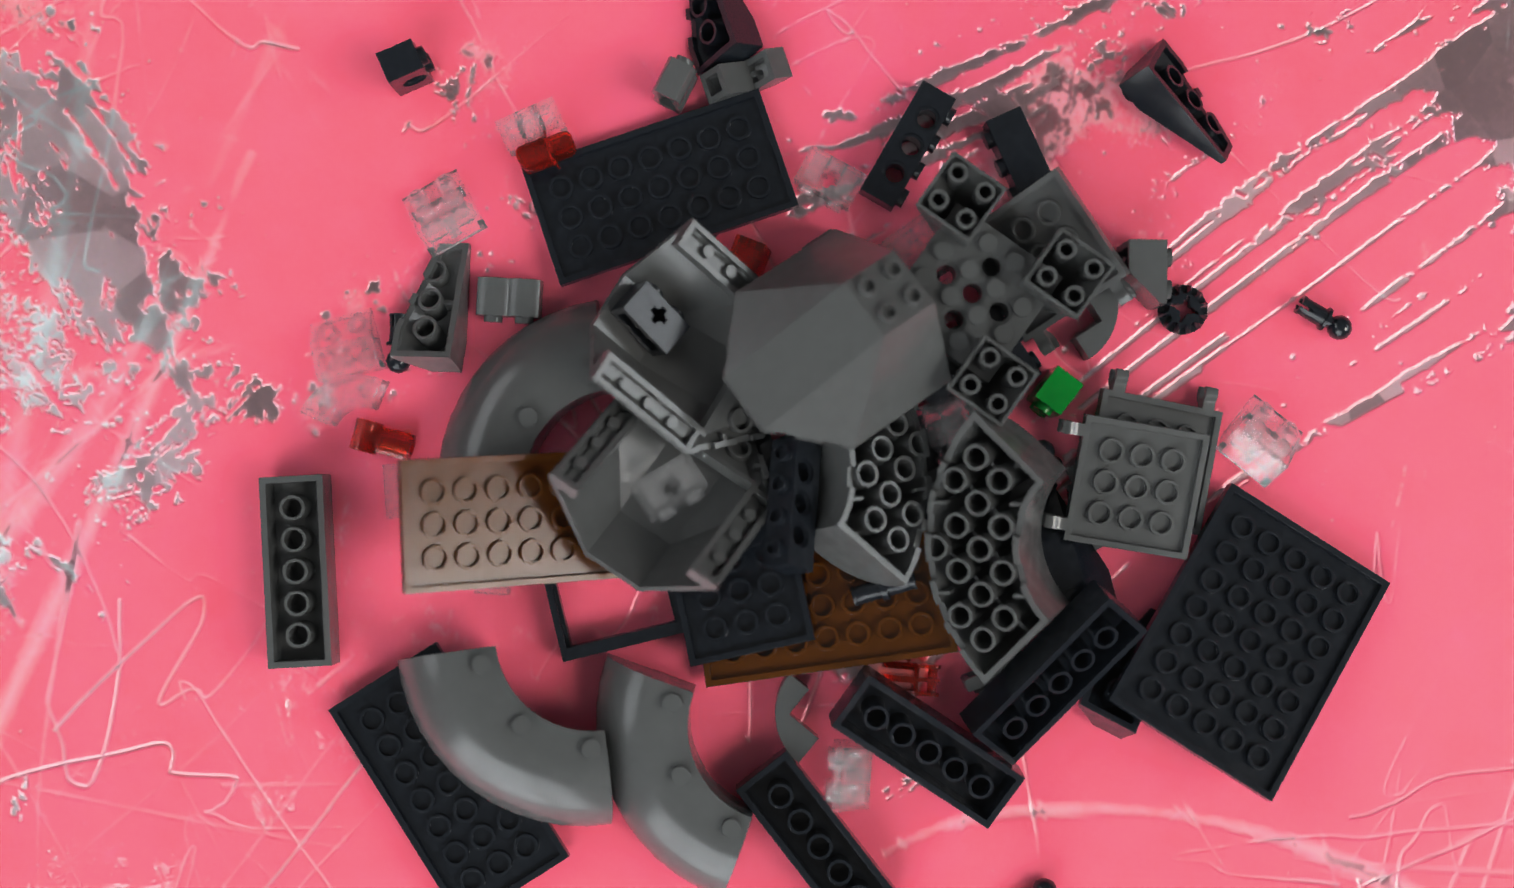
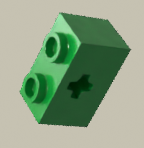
M1058 365L1047 370L1026 400L1031 403L1029 408L1041 418H1045V416L1050 418L1060 416L1083 387V384Z

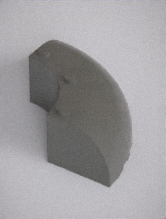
M594 300L576 304L550 313L527 325L498 347L474 373L461 393L450 416L439 458L539 453L543 442L563 416L591 399L608 395L609 393L590 379V324L600 310L599 301Z
M918 405L855 449L840 448V445L827 442L815 443L822 446L814 550L844 572L877 585L881 584L890 587L907 585L922 550L919 548L922 533L927 531V519L925 518L927 502L932 489L931 476H928L926 457H930L928 439L925 428L921 429L916 412V410H919Z
M975 410L956 433L944 460L941 461L938 467V474L934 488L931 489L926 514H928L927 532L925 533L926 562H929L931 576L929 582L935 604L940 607L945 620L944 626L948 634H952L955 642L961 649L959 653L967 665L986 684L1070 603L1055 583L1048 569L1041 540V522L1046 500L1055 482L1066 468L1035 437L1013 420L1007 418L1002 427H999Z
M496 646L397 660L402 688L409 709L421 734L442 763L468 788L489 802L532 820L565 826L612 824V788L605 730L569 729L556 725L533 712L518 698L508 684L498 660Z
M607 653L598 688L596 730H605L612 797L615 804L639 841L657 860L672 872L697 888H726L752 820V811L744 801L730 794L711 777L699 757L691 732V704L696 684Z

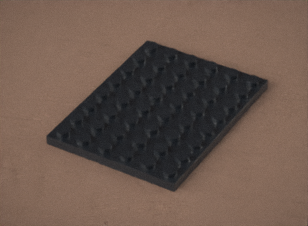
M1233 483L1227 484L1190 549L1187 560H1184L1146 629L1148 632L1138 641L1105 700L1261 798L1272 802L1390 582Z

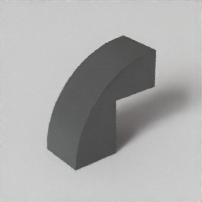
M783 47L764 49L746 61L717 64L701 74L700 79L710 105L758 88L759 91L765 90L789 79L793 75Z
M1110 287L1092 298L1086 307L1096 324L1070 340L1083 361L1097 354L1107 343L1114 330L1118 315V301Z
M795 675L785 676L778 689L775 702V720L777 731L784 747L792 758L799 763L819 738L818 734L791 713L809 691V687Z

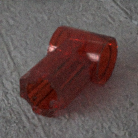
M357 417L349 448L374 455L379 453L397 459H410L414 452L416 435L386 428L384 424Z

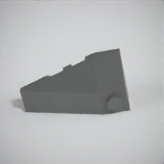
M439 243L423 273L424 280L417 293H413L408 301L410 306L403 319L399 318L395 326L390 351L392 359L431 372L462 373L467 345L470 243Z

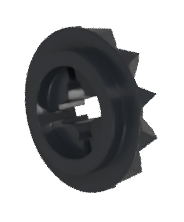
M1177 285L1172 287L1171 299H1167V304L1158 308V317L1162 325L1170 332L1179 335L1190 334L1200 329L1207 319L1208 303L1203 297V293L1193 288L1192 285ZM1187 298V308L1192 309L1195 313L1184 315L1180 321V311L1171 305H1181Z

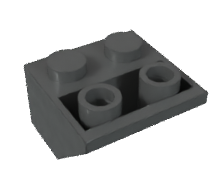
M1129 239L1118 246L1117 253L1131 272L1123 279L1136 292L1137 296L1135 298L1147 310H1154L1167 304V299H1171L1172 281L1167 280V267L1172 265V249L1168 248V240Z

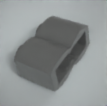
M677 55L676 58L669 56L652 90V93L655 95L654 100L658 104L681 114L698 80L696 76L697 71L693 67L694 62L682 55Z
M478 277L476 315L484 316V322L502 323L503 317L515 318V324L529 325L534 322V319L542 318L544 282L536 279Z

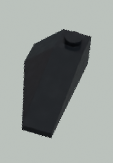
M689 0L690 8L685 9L686 20H691L692 37L688 38V46L698 76L717 64L746 61L763 47L755 20L743 0Z
M1163 38L1127 71L1119 87L1122 89L1124 97L1128 101L1133 102L1140 111L1222 164L1227 160L1233 145L1215 115L1211 112L1206 113L1201 100L1202 93L1198 87L1195 89L1191 88L1184 76L1188 72L1186 66Z
M1053 489L1046 513L1065 516L1067 505L1058 491ZM1041 525L1042 548L1048 569L1055 583L1070 602L1093 579L1116 598L1109 569L1098 552L1094 550L1092 544L1061 539L1062 530L1046 528Z
M1153 608L1148 609L1139 620L1145 628L1156 611ZM1137 643L1078 703V707L1094 726L1119 739L1136 734L1140 721L1105 699Z

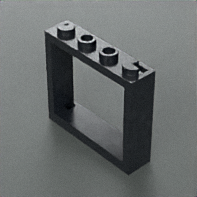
M558 583L544 584L563 662L683 633L675 591H668L675 620L572 645Z

